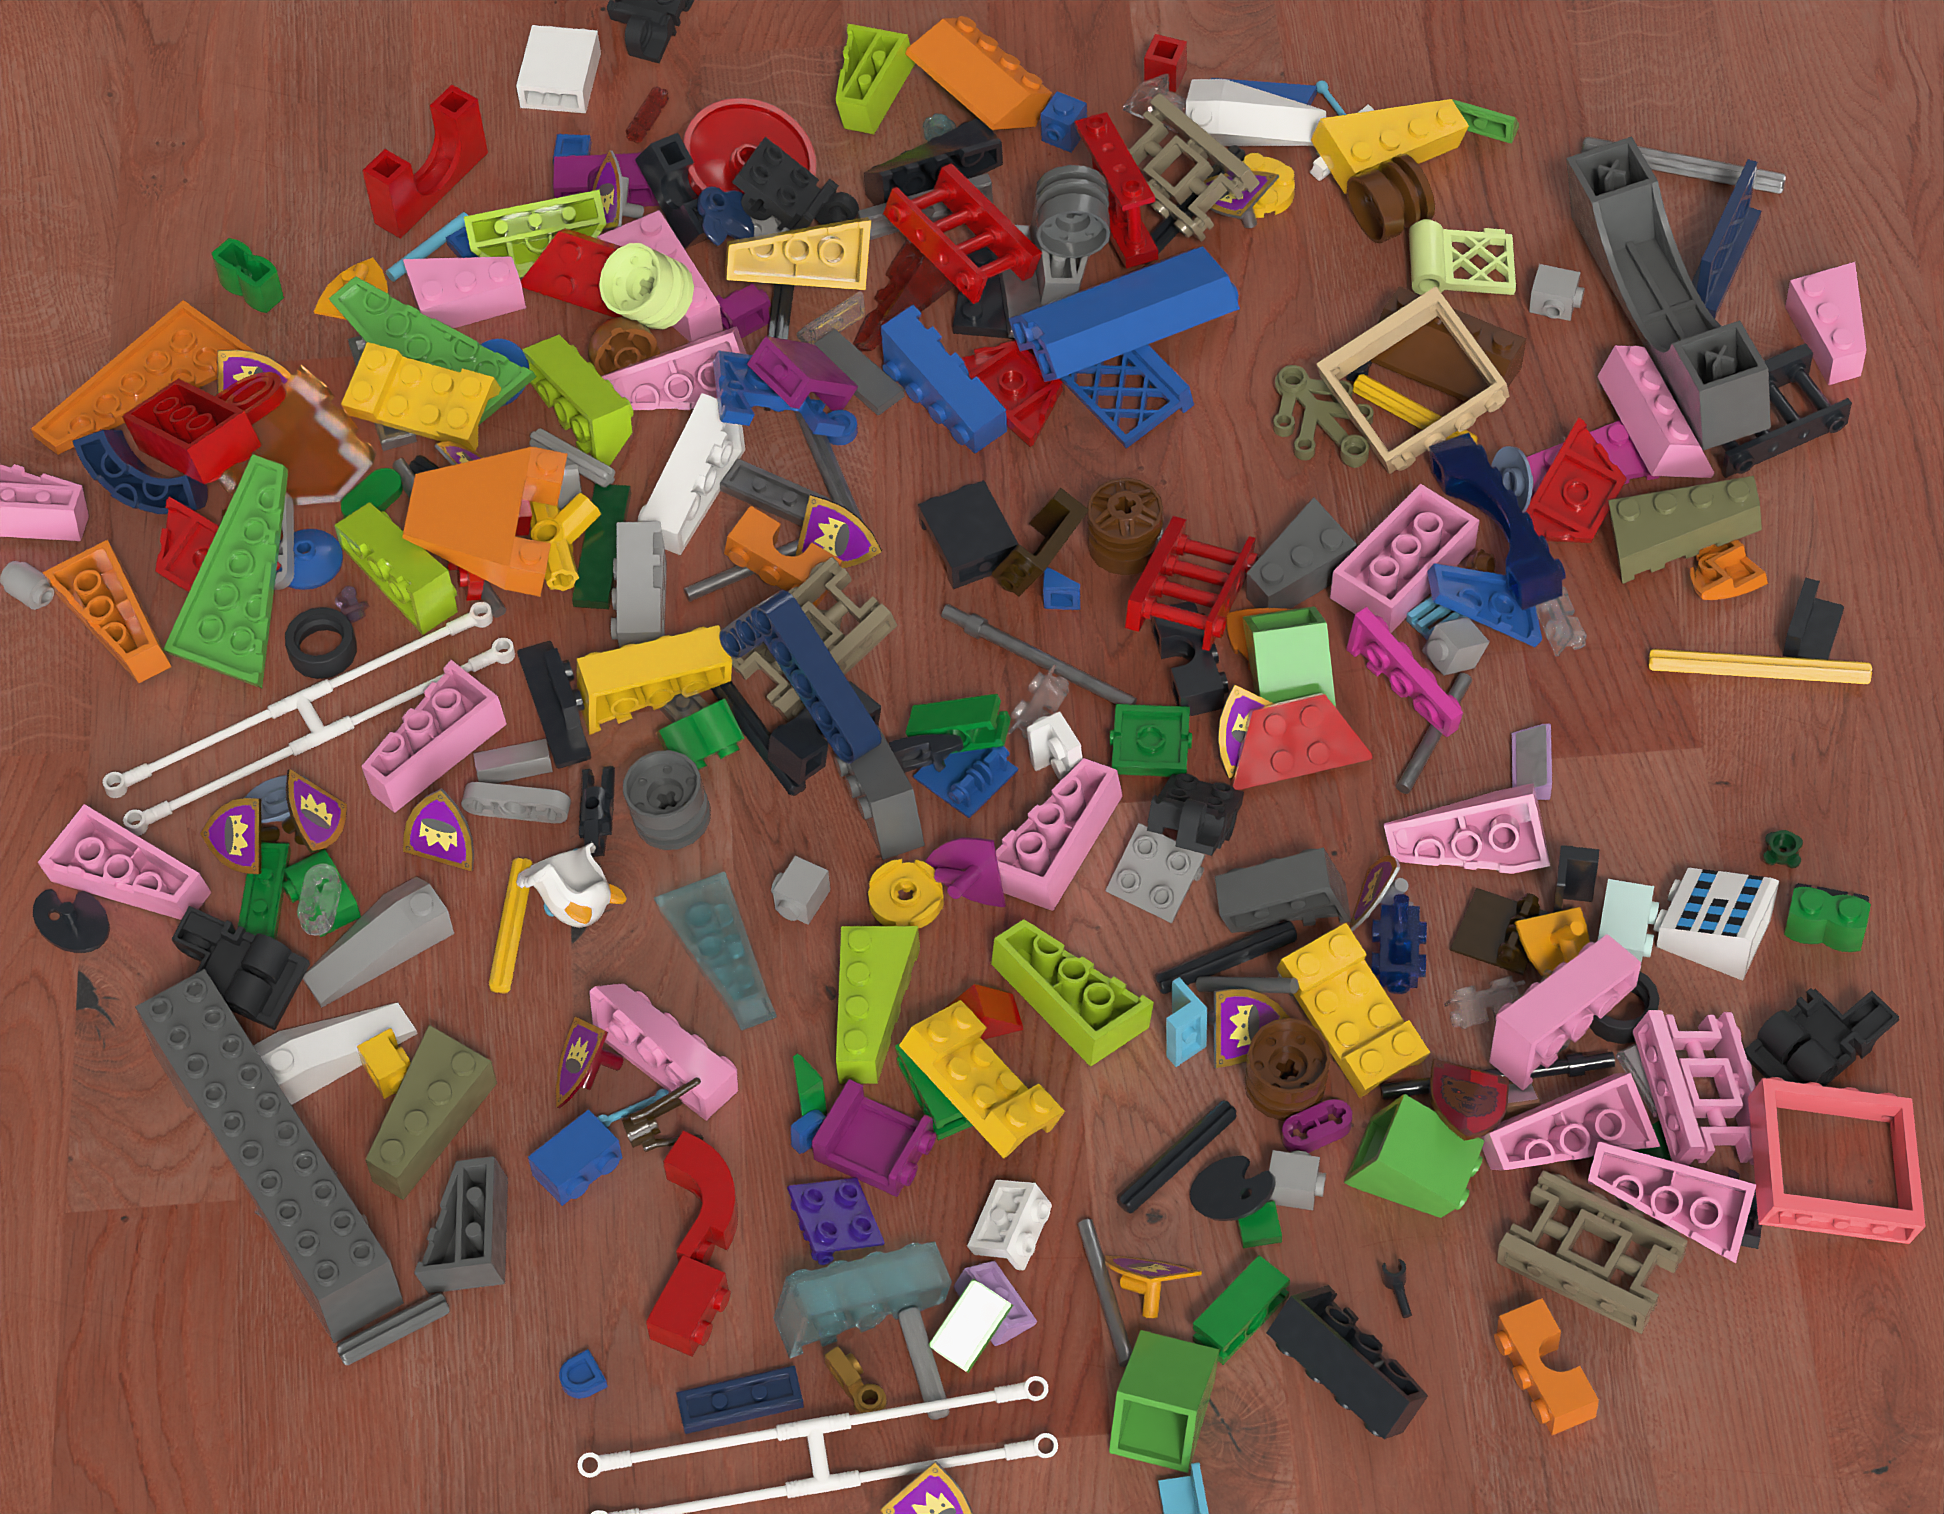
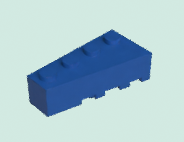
M913 304L881 326L884 358L883 370L906 390L907 395L913 402L922 404L937 424L942 423L950 430L958 444L962 446L965 444L976 454L1007 432L1006 409L977 376L972 380L969 378V372L964 361L956 352L951 356L946 352L940 342L942 336L933 326L928 330L919 321L922 313Z

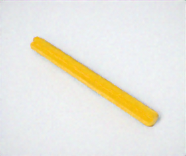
M1652 649L1649 653V669L1652 671L1869 684L1872 678V666L1869 662Z

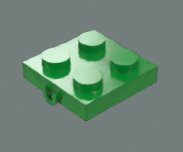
M1116 704L1114 730H1110V745L1113 746L1112 768L1117 770L1118 775L1171 777L1172 774H1187L1188 748L1192 749V733H1189L1190 707Z

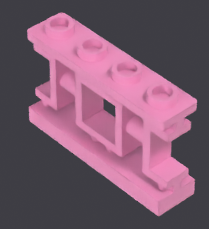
M1648 1010L1633 1029V1035L1672 1162L1689 1166L1694 1159H1697L1698 1163H1706L1715 1152L1714 1146L1735 1145L1740 1163H1747L1749 1161L1751 1165H1754L1748 1096L1756 1085L1752 1076L1751 1063L1747 1060L1742 1045L1741 1031L1736 1026L1733 1013L1723 1012L1718 1019L1715 1018V1015H1707L1698 1026L1699 1031H1678L1673 1015H1665L1664 1017L1663 1010ZM1714 1048L1717 1058H1705L1703 1050H1713ZM1675 1050H1686L1689 1058H1680L1678 1060ZM1693 1077H1714L1720 1099H1699ZM1735 1116L1738 1127H1727L1724 1118H1734ZM1696 1118H1708L1710 1127H1700L1699 1129Z

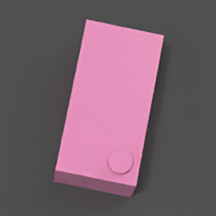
M1420 484L1333 571L1330 599L1354 614L1367 607L1375 616H1380L1386 622L1389 632L1392 633L1407 617V613L1417 607L1431 593L1427 574L1430 567L1434 563L1456 567L1475 548L1479 519Z

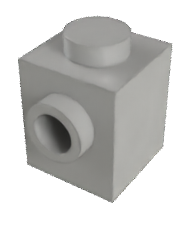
M1539 264L1531 291L1529 312L1554 319L1559 318L1571 321L1574 307L1581 308L1585 288L1579 287L1581 272Z
M1468 617L1436 624L1422 651L1430 659L1434 667L1445 676L1475 668L1490 641Z
M797 856L793 858L784 873H779L776 876L771 888L774 896L775 910L788 920H799L808 925L831 890L828 870Z
M1273 1150L1269 1171L1275 1176L1276 1185L1268 1202L1275 1201V1204L1279 1206L1313 1210L1315 1196L1323 1197L1326 1173L1319 1172L1320 1157L1311 1156L1303 1151L1288 1153Z

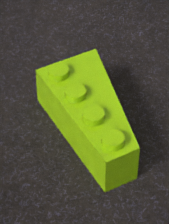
M369 502L334 525L341 548L422 635L458 612L455 601L457 591L451 583L448 569L426 550L403 539V531L392 522L386 512H380Z
M1023 919L994 938L991 965L1090 1067L1149 1028L1154 1004L1152 1000L1144 995H1141L1139 998L1126 989L1127 984L1114 976L1112 979L1106 977L1094 969V963L1083 956L1077 958L1064 950V944Z
M841 926L836 1047L839 1084H846L849 1079L859 1084H878L891 1043L894 1025L898 1021L901 1003L911 980L914 962L917 961L920 952L918 926Z

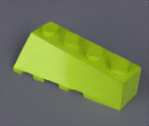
M559 334L522 349L528 359L529 370L533 371L537 376L530 382L548 408L554 406L558 422L564 430L572 428L578 439L576 441L578 449L586 454L590 453L593 458L610 466L632 434L631 417H633L634 413L629 400L626 397L622 398L614 390L612 383L607 379L604 380L597 373L594 365L591 362H586L579 355L577 348L574 345H569Z

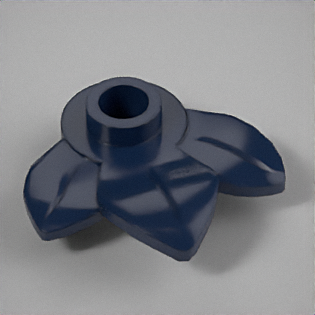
M708 187L699 194L697 209L703 217L702 227L706 236L716 246L722 244L727 235L736 239L754 237L753 221L742 207L741 200L744 195L742 192L736 190L724 192L717 187Z

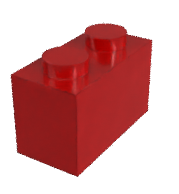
M682 1255L646 1320L649 1338L693 1357L698 1346H704L707 1343L713 1328L711 1322L717 1311L723 1312L729 1302L731 1291L728 1289L726 1273Z

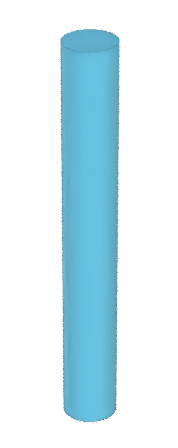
M462 212L387 269L386 274L388 278L395 282L406 273L403 259H425L446 243L447 236L465 227L464 217L468 215Z

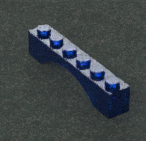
M1469 432L1429 446L1431 473L1444 493L1479 508L1491 517L1503 531L1510 546L1505 561L1506 585L1520 608L1525 610L1563 596L1562 580L1566 578L1563 564L1558 558L1554 559L1552 557L1545 537L1543 535L1538 536L1534 530L1530 515L1527 512L1523 513L1519 508L1513 490L1506 489L1499 469L1496 466L1492 467L1488 462L1484 447L1481 444L1477 445Z

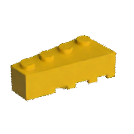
M1447 99L1320 118L1311 142L1344 194H1347V181L1350 177L1369 168H1376L1378 170L1382 162L1391 161L1393 157L1399 154H1408L1420 164L1458 148L1469 125L1453 100Z
M865 217L727 241L724 276L726 280L866 290L871 220Z
M720 626L699 627L691 632L675 636L666 635L653 641L641 644H627L619 649L602 653L593 652L585 657L577 658V689L580 691L585 710H581L588 734L591 735L601 731L600 724L616 718L618 724L633 719L631 712L647 706H652L653 710L662 708L675 695L682 693L685 698L730 682L732 659L720 643Z

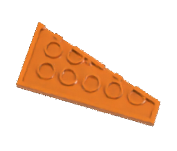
M182 300L31 428L33 436L59 455L74 447L73 440L101 430H111L124 424L125 422L122 418L124 414L178 378L197 388L217 380V350L255 351Z

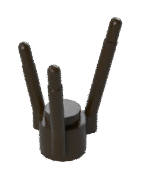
M696 1077L644 1109L623 1118L622 1122L632 1147L642 1145L644 1151L648 1152L658 1147L674 1146L680 1136L655 1139L654 1135L661 1133L656 1118L684 1104L679 1097L701 1083V1079ZM701 1134L694 1135L700 1138L701 1140L704 1139L703 1135Z

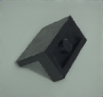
M1805 577L1786 636L1783 656L1829 659L1844 606L1816 598L1820 583L1818 580Z
M1561 845L1553 913L1562 910L1563 899L1585 902L1593 901L1600 849Z

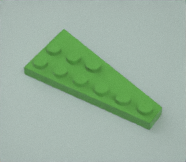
M356 276L329 298L366 343L369 342L395 349L403 357L461 372L463 368L494 377L501 387L499 395L488 400L478 426L537 377L528 368L511 362L500 353H495L483 347L474 339L434 318L427 317L416 308L399 302L388 293Z
M252 454L163 648L170 655L259 688L263 686L287 487L288 469L284 465Z

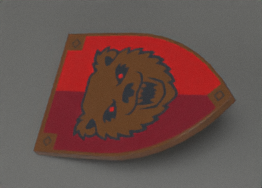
M1433 1059L1429 1088L1430 1100L1435 1112L1444 1124L1464 1141L1484 1136L1497 1128L1507 1110L1509 1078Z

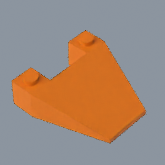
M527 447L415 474L402 538L504 590L540 597L551 544L515 537L522 499L557 506L567 453Z

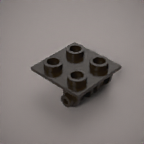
M1476 888L1450 951L1524 975L1529 958L1521 943L1515 922L1546 915L1549 912L1540 909L1538 904L1539 898L1534 894L1527 893L1524 897L1515 901Z

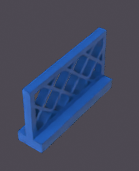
M1148 344L1121 354L1123 356L1122 366L1103 365V361L1097 365L1071 374V377L1067 375L1059 378L1126 449L1178 409L1185 413L1194 406L1189 385ZM1077 374H1096L1094 387L1079 386L1076 383ZM1102 374L1120 375L1119 387H1100ZM1126 375H1141L1144 378L1143 388H1125ZM1099 395L1117 396L1116 409L1100 408L1098 406ZM1123 396L1142 397L1140 410L1122 409ZM1148 397H1163L1168 402L1159 410H1146ZM1120 418H1139L1138 426L1128 434H1125L1119 428Z

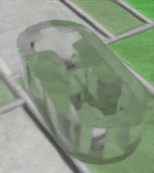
M317 864L311 867L304 877L297 916L303 931L310 935L316 936L328 932L335 921L341 893V881L336 869L331 865ZM328 878L329 882L323 885L322 893H319L317 884H321L323 879ZM317 906H320L322 915L317 916L316 921H311L309 917H313Z

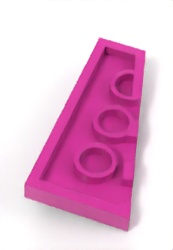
M1621 420L1590 432L1598 444L1601 443L1605 448L1610 461L1617 465L1627 478L1625 484H1628L1630 479L1645 476L1646 480L1659 478V476H1651ZM1563 443L1526 457L1533 476L1531 499Z
M1367 607L1356 613L1346 650L1354 657L1361 653L1369 660L1367 668L1376 676H1379L1381 673L1385 674L1391 682V689L1401 698L1410 696L1413 699L1414 709L1445 737L1457 731L1463 712L1456 698L1450 694L1447 695L1440 688L1433 673L1418 664L1413 658L1409 647L1405 643L1397 641L1389 632L1386 622L1380 616H1375Z

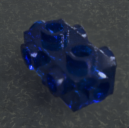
M1404 894L1395 895L1392 905H1381L1380 920L1373 919L1372 942L1379 943V953L1372 952L1371 971L1375 976H1379L1380 985L1387 987V990L1393 994L1407 993L1410 988L1418 987V977L1426 978V954H1419V944H1426L1427 921H1420V906H1409V897Z

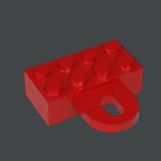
M272 372L247 376L215 396L178 378L124 414L122 418L139 451L205 485L221 478L224 471L236 463L249 459L252 456V452L262 446L252 425L275 410L285 399L287 390L280 376Z

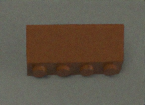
M1399 286L1383 308L1378 323L1421 295ZM1452 308L1505 380L1507 387H1509L1522 368L1527 338ZM1438 316L1370 360L1372 363L1465 402L1489 387Z

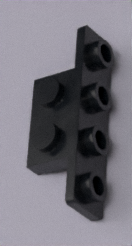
M551 641L519 649L517 651L518 658L556 768L560 769L590 760L591 752L579 716V711L585 710L579 689H571L569 682L575 680L569 660H561L558 649L554 648Z

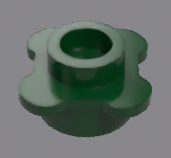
M1787 830L1770 832L1766 835L1765 843L1768 847L1763 855V860L1766 864L1771 866L1775 864L1787 865L1789 868H1796L1801 864V857L1799 856V849L1803 846L1801 837ZM1780 849H1785L1787 851L1781 852Z

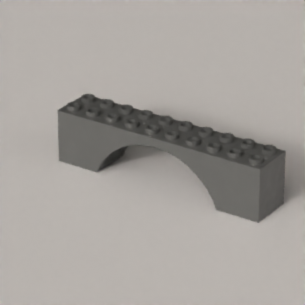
M1632 136L1566 158L1571 218L1642 344L1649 353L1702 450L1704 451L1771 428L1768 367L1741 321L1721 326L1701 300L1689 277L1674 240L1658 180Z
M205 969L135 1006L152 1052L186 1107H191L199 1115L232 1164L270 1230L298 1287L333 1343L404 1304L390 1259Z

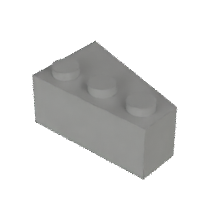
M660 521L617 522V558L613 560L614 580H617V588H612L613 610H617V618H611L612 640L618 639L619 648L627 644H641L665 636L667 560Z

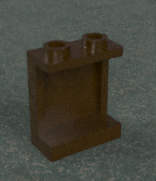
M1060 488L1029 522V525L1045 536L1033 555L1021 545H1017L995 568L992 576L998 580L1002 588L1020 597L1045 571L1089 509Z

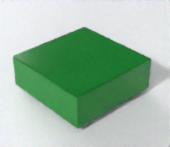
M1275 1201L1267 1202L1257 1212L1237 1220L1243 1248L1282 1243V1232Z

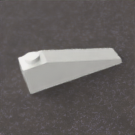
M1192 79L1186 99V115L1223 146H1314L1311 142L1313 133L1320 118H1326L1325 110L1227 79Z
M394 1003L278 1031L253 1046L292 1105L360 1067L362 1062L357 1049L358 1045L389 1028L393 1030L399 1045L415 1036L417 1030L400 1005Z

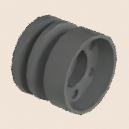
M1079 165L1061 166L1044 173L1037 181L1035 189L1037 239L1040 246L1048 253L1062 258H1080L1100 251L1108 243L1110 237L1109 190L1105 177L1097 170Z
M671 750L654 751L639 758L629 768L623 780V795L630 810L634 826L642 840L655 848L674 850L693 844L705 833L711 820V806L704 790L701 775L691 759L684 754Z

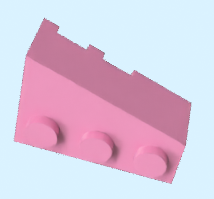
M512 257L403 259L408 285L416 309L427 317L434 318L453 329L526 308L521 281Z
M1855 262L1790 280L1785 308L1802 339L1813 352V359L1827 384L1832 385L1861 376L1866 354V342Z

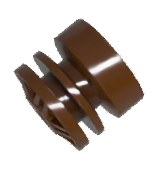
M1399 154L1393 157L1391 161L1382 162L1378 170L1376 168H1369L1350 177L1347 181V195L1353 215L1366 236L1375 243H1383L1402 233L1404 227L1410 229L1416 222L1423 219L1431 220L1435 215L1434 195L1429 181L1422 168L1408 154Z
M1132 478L1112 479L1100 485L1091 494L1087 509H1089L1087 512L1090 556L1099 567L1109 573L1119 575L1138 574L1144 571L1163 535L1162 500L1157 491L1142 480Z
M1293 1018L1274 1020L1258 1030L1250 1043L1244 1078L1246 1095L1254 1108L1267 1117L1286 1121L1292 1115L1321 1103L1331 1061L1329 1044L1322 1033L1308 1022Z

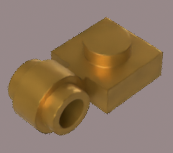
M839 1346L825 1354L826 1367L846 1395L854 1401L857 1414L886 1409L887 1400L884 1390L876 1384L864 1385L862 1383L860 1375L864 1371L852 1353L845 1356ZM869 1398H873L877 1401L873 1405H867L864 1403V1401Z

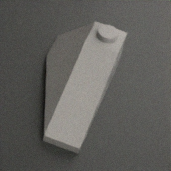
M414 877L385 893L305 973L303 981L322 1008L453 935L454 931L449 912L430 883Z

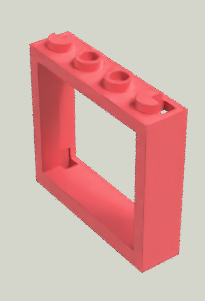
M1779 1077L1762 1078L1748 1096L1758 1224L1910 1244L1926 1227L1912 1098L1897 1097L1893 1093L1875 1094L1861 1092L1852 1087L1842 1089L1824 1087L1815 1082L1804 1084L1788 1082ZM1776 1107L1890 1123L1898 1209L1784 1194Z

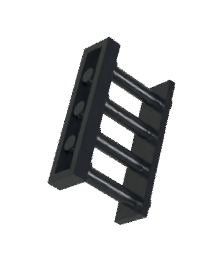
M1806 343L1764 361L1769 372L1770 402L1787 425L1771 432L1769 429L1754 433L1757 438L1742 445H1739L1736 440L1722 444L1726 452L1721 473L1725 478L1736 473L1743 474L1756 464L1829 432L1836 433L1848 424L1852 402L1849 398H1846L1831 405L1809 376L1813 352ZM1791 382L1797 383L1818 411L1800 418L1778 388Z

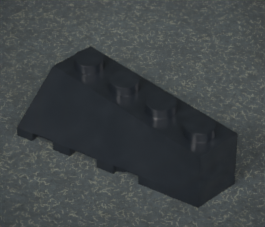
M979 118L965 122L941 136H936L928 142L912 150L904 151L899 156L864 172L865 195L874 206L887 203L892 189L896 187L907 197L932 190L935 187L941 168L951 163L967 179L983 175L1003 165L1002 142L993 130Z
M1330 1285L1290 1296L1266 1332L1276 1342V1347L1283 1354L1293 1357L1305 1368V1373L1309 1378L1323 1384L1330 1390L1339 1405L1347 1410H1352L1364 1421L1365 1428L1370 1433L1382 1437L1384 1440L1403 1433L1428 1397L1424 1390L1397 1360L1385 1359L1381 1354L1383 1352L1382 1343L1374 1335H1367L1358 1329L1355 1324L1359 1318L1350 1308L1345 1307L1343 1311L1334 1302L1338 1294Z

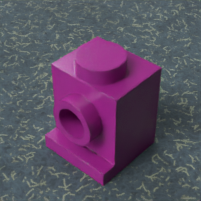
M753 283L741 290L734 291L724 299L720 295L715 297L720 304L722 326L725 330L737 326L740 337L743 338L769 324L768 308L771 307L770 299L763 289L760 288L758 290Z

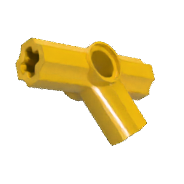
M582 493L577 494L561 511L559 504L552 506L530 501L532 512L531 538L535 541L551 544L545 573L546 583L551 590L565 591L574 587V583L579 579L572 554V543L601 515L599 509Z

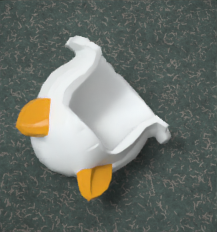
M593 843L535 863L530 868H526L519 873L516 881L520 888L534 886L550 912L557 919L567 925L578 928L592 925L598 921L608 904H624L627 900L621 889L607 882L601 867L592 858L591 853H594L596 849Z

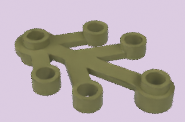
M1289 365L1284 367L1275 378L1276 391L1282 396L1279 414L1274 417L1273 421L1275 434L1280 437H1288L1293 434L1295 419L1292 414L1296 400H1298L1305 408L1300 435L1294 442V455L1296 458L1310 460L1314 457V435L1318 423L1338 445L1340 457L1347 466L1352 468L1362 466L1369 458V443L1362 436H1349L1333 418L1350 419L1323 380L1310 379L1306 371L1300 366ZM1339 381L1352 399V385L1347 381ZM1312 393L1331 395L1333 402L1317 400ZM1367 404L1356 405L1362 414L1367 415L1365 418L1371 425L1374 414L1372 407ZM1281 423H1287V424H1289V425L1286 426V427H1283V426H1280L1279 424H1281ZM1307 446L1310 449L1302 450L1300 447Z

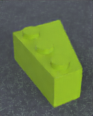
M848 24L847 45L844 46L843 50L844 64L843 69H840L836 104L844 129L875 134L914 67L915 62L905 54L910 46L908 34Z

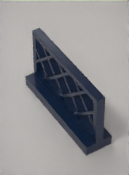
M1747 159L1692 279L1697 293L1714 319L1719 312L1761 218L1762 211L1750 207L1758 162Z

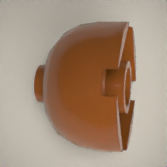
M626 317L608 319L599 325L593 332L588 346L589 362L594 365L600 376L660 354L657 340L649 328L637 320H631Z

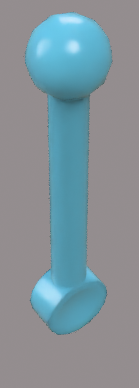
M1318 81L1315 85L1317 86V92L1325 96L1339 116L1347 115L1329 92L1327 82Z
M663 1088L659 1089L654 1096L611 1115H600L597 1118L607 1128L612 1122L644 1109L667 1095L669 1091Z

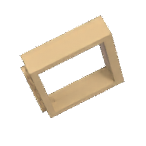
M1436 286L1317 363L1320 377L1358 431L1368 441L1370 448L1389 474L1396 470H1405L1414 463L1417 456L1426 450H1436L1446 441V437L1457 430L1458 432L1467 430L1475 423L1477 417L1487 411H1496L1510 397L1507 383ZM1438 316L1489 387L1389 452L1339 380Z

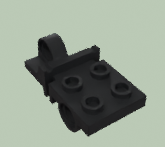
M609 0L607 11L611 20L627 24L625 43L629 56L660 64L671 36H675L677 33L675 26L679 27L681 24L679 18L681 12L689 11L694 0H615V2Z
M767 137L760 142L732 181L733 184L745 192L741 200L744 211L756 220H767L772 215L781 221L777 228L780 231L785 227L789 230L807 228L814 219L822 225L853 220L859 211V204L853 196L845 192L836 193L839 185L831 179L820 189L816 186L819 181L817 177Z
M1172 774L1158 797L1157 795L1152 797L1147 831L1162 834L1165 828L1178 830L1175 847L1212 856L1216 848L1220 849L1225 840H1230L1235 827L1237 813L1242 806L1244 792L1235 790L1233 786L1226 783L1211 784L1199 781L1197 777L1190 774Z
M191 906L188 907L172 937L173 943L182 953L201 962L196 973L205 969L232 1012L274 1031L310 965L308 959L291 952L287 946L263 934L255 936L246 932L241 926H238L237 930H235L232 922L228 920L224 922Z
M1810 988L1806 991L1807 1002L1800 996L1796 1000L1797 1005L1790 1011L1780 1010L1771 1016L1760 1028L1757 1039L1747 1046L1744 1051L1747 1060L1766 1079L1779 1077L1788 1082L1802 1084L1815 1082L1825 1087L1856 1060V1053L1861 1059L1872 1051L1875 1042L1899 1021V1016L1872 990L1842 1015L1819 991Z

